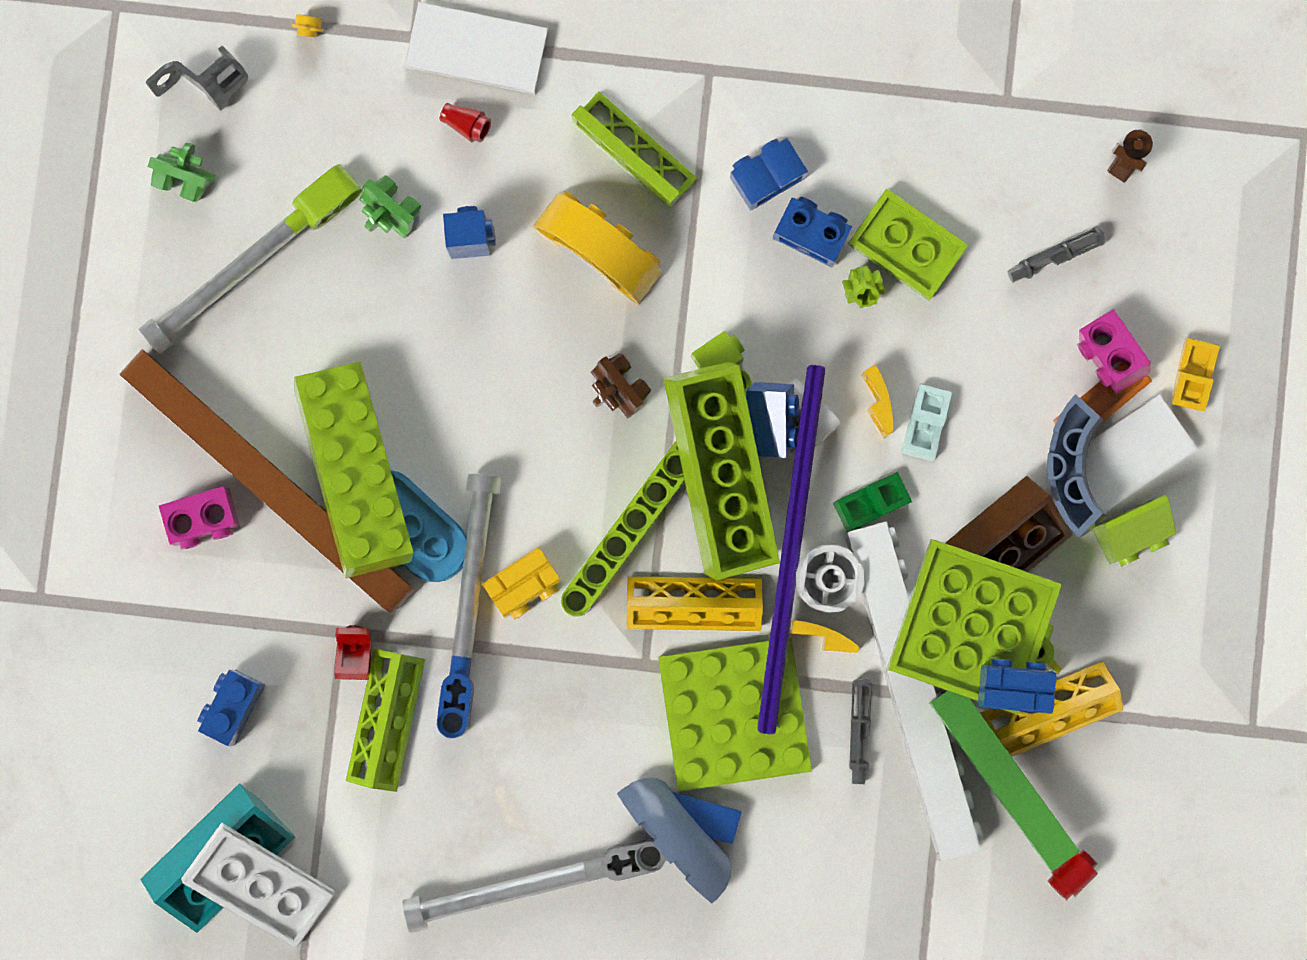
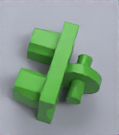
M189 142L184 144L182 150L172 146L169 150V156L171 157L159 154L157 158L150 157L147 166L153 169L151 186L169 191L172 188L174 178H178L184 181L180 196L192 202H197L201 199L206 187L214 183L216 175L190 165L193 164L201 167L203 158L194 155L195 145Z
M387 175L375 183L369 179L363 185L364 191L359 199L365 205L361 212L369 218L365 228L372 232L379 226L385 233H388L392 228L401 237L405 238L411 232L421 205L409 196L400 204L391 197L397 193L398 187Z

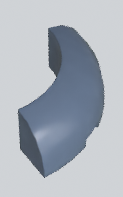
M1075 394L1063 409L1054 426L1047 456V472L1058 511L1069 528L1078 538H1082L1107 516L1093 498L1086 477L1088 448L1095 432L1104 420Z
M643 778L621 789L617 795L636 823L642 825L645 831L655 840L652 842L670 864L674 862L677 868L686 876L685 880L711 904L715 902L725 891L731 878L732 864L729 855L694 821L672 793L666 782L658 778Z

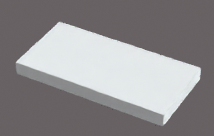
M418 2L405 68L535 95L548 28Z
M1160 394L1090 442L1086 457V477L1091 494L1104 513L1198 450Z
M223 823L219 825L181 878L183 884L294 949L298 947L335 895L332 888Z

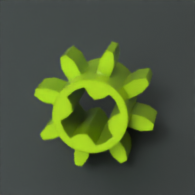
M867 265L854 270L851 269L848 280L842 281L847 302L850 304L855 301L860 308L876 305L879 294H885L886 292L880 271L877 270L872 273Z

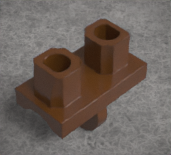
M1141 129L1129 132L1124 138L1123 146L1117 143L1113 148L1112 152L1116 157L1107 169L1108 173L1125 183L1135 168L1142 172L1147 164L1142 158L1146 157L1153 147L1151 136Z
M623 354L610 359L605 356L598 361V365L591 371V374L597 380L592 387L598 393V396L592 403L596 407L606 403L612 412L619 407L628 419L643 405V401L651 392V388L641 378L631 385L628 384L623 375L629 372L632 367Z

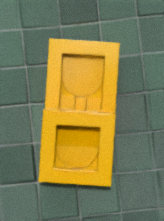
M1185 337L1171 404L1205 412L1214 381L1212 375L1220 345Z
M875 364L865 370L861 376L877 403L867 409V412L883 439L893 433V414L887 387Z
M791 620L790 634L823 637L822 650L858 653L859 646L834 630L805 621Z

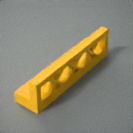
M627 576V629L761 631L763 613L762 579L724 578L716 581L713 578ZM634 588L649 589L653 593L650 596H634ZM673 589H682L687 594L683 597H673L669 592ZM706 590H716L720 595L716 598H710L702 593ZM740 590H755V598H741L736 593Z
M1102 661L1056 681L1054 695L1063 690L1074 693L1072 698L1066 701L1054 699L1053 714H1028L1019 711L1017 715L1002 709L991 708L980 712V714L1011 757L1124 709L1120 689ZM1101 675L1106 683L1097 688L1085 686L1087 680ZM1001 716L1012 718L1008 725L995 730L991 720Z

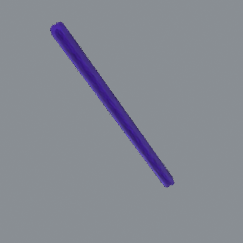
M809 365L806 371L757 727L758 732L763 734H775L796 588V571L800 559L825 378V367L820 365Z

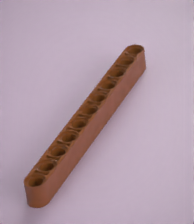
M141 349L122 370L120 376L343 572L327 511L154 358ZM390 567L350 577L357 586L391 615L415 590Z

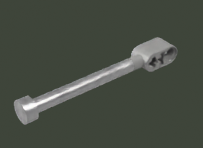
M647 839L611 848L600 858L422 902L420 895L403 899L404 916L409 932L413 933L427 929V922L606 877L614 881H621L653 873L663 867L666 858L660 853V859L657 863L653 865L645 864L640 857L641 851L649 846L655 847L652 843L655 840ZM635 850V861L639 869L633 870L632 863L624 864L620 873H616L615 868L608 867V864L612 862V856L618 855L620 860L630 859L631 855L628 851Z

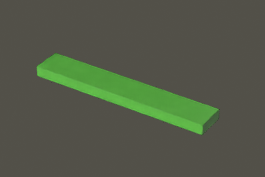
M946 690L930 701L929 704L1048 869L1053 872L1080 852L970 698Z

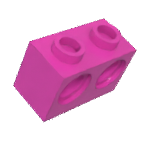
M1114 309L1079 329V343L1077 346L1080 353L1087 361L1092 359L1098 368L1095 372L1104 387L1110 385L1115 394L1150 374L1151 361ZM1098 336H1107L1111 339L1106 345H1099L1094 340ZM1117 362H1125L1130 368L1120 372L1113 369L1112 366Z
M225 486L159 505L169 544L173 546L180 545L181 550L201 545L200 539L212 536L213 540H219L232 536V529L240 527L230 489ZM222 506L225 512L224 518L221 522L213 524L210 521L209 513L213 507ZM188 515L192 520V527L187 533L181 534L177 529V522L182 516Z

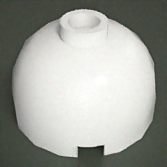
M820 545L806 552L799 560L796 571V589L799 596L811 608L826 613L841 612L860 597L864 586V569L849 549L838 545Z

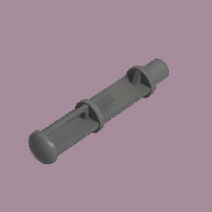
M1094 227L1030 258L1021 260L1019 266L1007 271L1012 283L1024 277L1030 279L1033 277V271L1050 263L1059 265L1094 248L1103 246L1105 244L1104 233L1100 228ZM1089 233H1093V234H1091V235H1089V236H1087V237H1085V238H1082V239H1080V240H1078V241H1076V242L1071 243V244L1068 245V243H1070V242H1072V241H1074V240H1076V239H1078V238H1081V237H1083V236H1085V235H1087V234H1089ZM1094 243H1098V244H1096V245H1094V246H1092V247H1090V248H1088V249H1085V250H1083V251H1081V252H1079V253H1077V254H1073V253H1075V252H1077V251H1079V250H1081V249H1083V248H1086V247H1088V246H1090V245H1092V244H1094Z
M856 679L852 682L849 768L852 770V784H865L866 771L869 769V763L863 760V739L870 736L872 682L867 679ZM855 687H859L858 716H854ZM865 687H869L868 716H864Z

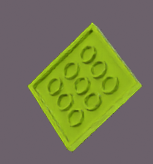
M930 539L886 669L978 701L982 665H991V659L1011 660L1012 667L1025 668L1026 662H1036L1062 584ZM1005 710L1017 715L1019 713V711Z
M792 637L788 639L775 734L772 735L763 734L757 730L769 641L658 657L678 792L812 772Z

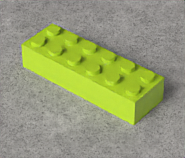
M361 361L295 376L294 392L345 579L411 562L414 552Z
M724 362L663 378L704 574L717 581L779 564L780 560L740 365Z

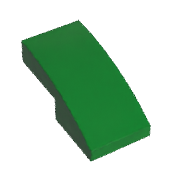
M896 472L833 502V505L846 532H850L911 503L912 500L899 473Z

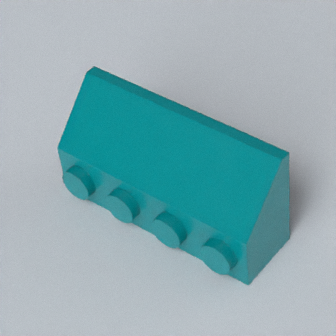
M240 783L140 879L156 905L196 933L223 906L183 884L181 878L221 823L275 855H278L295 838L294 834L257 796Z

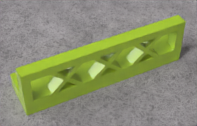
M599 91L584 107L580 105L571 114L572 122L670 209L697 181V177ZM598 103H601L610 111V123H600L590 114ZM613 115H614L616 118H618L621 122H620V123H614V117H613ZM629 128L634 133L635 145H625L614 135V129ZM638 137H639L642 141H644L646 144H641V145H639V144H638ZM639 150H654L659 155L660 167H650L639 157ZM663 159L671 166H663ZM678 171L687 180L676 190L664 179V172Z
M374 648L370 665V676L365 688L347 771V782L372 789L397 792L425 659ZM384 658H389L391 660L388 673L383 676ZM380 693L382 696L381 706L376 710L374 705L375 699ZM373 726L375 734L373 741L369 743L367 738L368 731ZM366 759L368 765L366 776L362 778L359 777L361 764Z

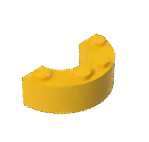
M564 191L563 194H556L532 227L557 246H562L582 258L601 273L614 288L639 305L662 275V271L658 267L661 261L654 254L647 250L643 251L631 241L634 235L624 226L617 224L614 227L604 220L607 215L595 205L590 204L587 208L567 191Z

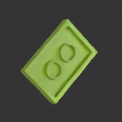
M887 188L848 242L850 247L928 301L933 297L968 247V244Z

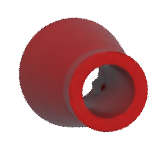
M450 103L444 105L439 117L441 122L450 126L470 142L477 141L481 143L486 138L491 127V118L487 117L485 112L454 106Z

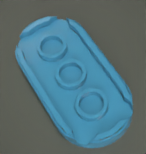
M391 470L414 552L412 561L402 565L416 577L428 582H442L451 579L463 568L467 539L464 530L407 476L398 471Z

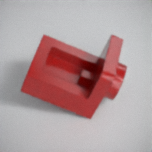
M358 625L336 628L335 679L369 680L372 654L370 629Z

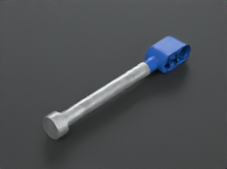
M468 474L466 491L472 492L450 672L441 685L437 715V728L447 738L462 736L467 732L470 725L474 684L469 676L492 495H499L501 478L496 476ZM457 679H460L461 685L466 687V693H461L458 699V704L465 703V710L459 707L446 708V702L454 703L455 694L453 691H449V686L456 684ZM449 713H457L462 718V727L458 732H450L445 727L444 720Z

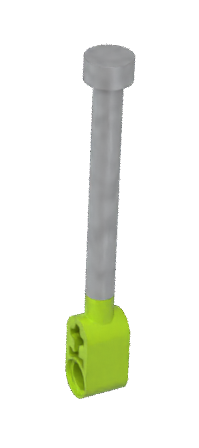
M341 164L333 166L293 200L292 205L296 210L156 323L151 318L138 330L161 355L173 345L170 340L173 335L308 225L313 230H316L329 222L361 194L362 189Z

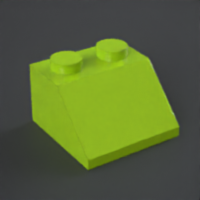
M1166 495L1145 502L1092 529L1108 563L1112 564L1119 561L1121 567L1139 559L1137 552L1149 547L1150 551L1154 552L1169 545L1170 543L1167 538L1176 534L1170 503Z

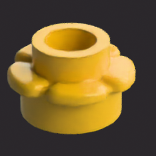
M296 14L295 24L291 23L292 27L297 28V35L316 38L317 31H324L321 28L323 18Z

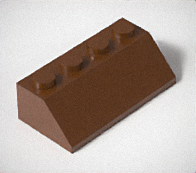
M1025 476L945 542V544L1029 572L1069 539L1072 534L1051 496L1032 479Z

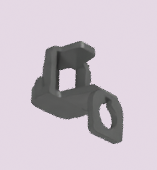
M221 46L218 50L222 56L200 75L197 76L179 61H172L160 67L146 80V84L153 94L159 97L177 83L182 75L203 91L208 99L222 111L229 105L230 97L248 81L249 77L243 66L224 46ZM231 65L235 71L219 84L217 81L218 75ZM170 73L169 78L163 84L157 85L162 76Z

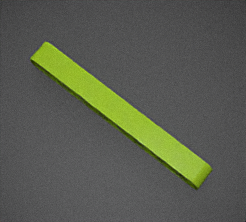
M740 369L742 380L745 383L746 395V390L752 385L749 374ZM676 441L563 592L561 605L567 614L573 617H580L592 608L685 482L683 473L674 475L667 469V463L670 459L680 458ZM659 484L665 488L666 497L662 501L653 502L648 498L647 490L651 485ZM640 511L646 516V524L642 528L633 529L628 525L627 517L631 512ZM620 538L626 543L624 554L612 556L608 553L607 544L611 539ZM600 565L604 567L606 578L603 582L594 584L588 580L587 572L591 566ZM580 592L584 594L586 605L582 610L573 611L568 607L567 599L571 593Z

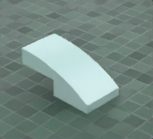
M919 384L901 450L902 454L934 461L942 428L946 421L952 392Z

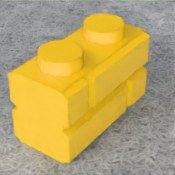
M537 547L482 583L502 616L507 618L511 615L516 620L531 610L528 603L538 597L545 601L557 593L559 589L556 585L562 581L540 547Z

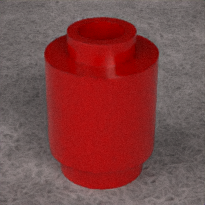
M1082 850L1053 872L1051 871L1052 876L1047 882L1067 901L1072 895L1076 897L1098 875L1094 869L1098 864L1086 851Z

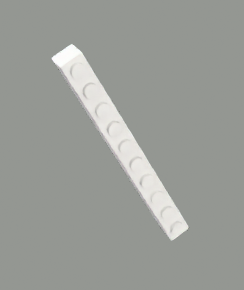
M886 521L847 532L845 538L848 548L864 569V586L861 594L937 859L944 862L981 851L979 842L984 841L978 821H972L969 809L974 808L973 799L969 789L963 790L960 776L965 775L960 756L954 757L951 743L955 742V738L929 704L930 701L941 694V691H935L933 685L886 669L912 592L907 593L903 581L908 579L905 563L903 560L898 561L894 548L899 547L894 527L888 528Z

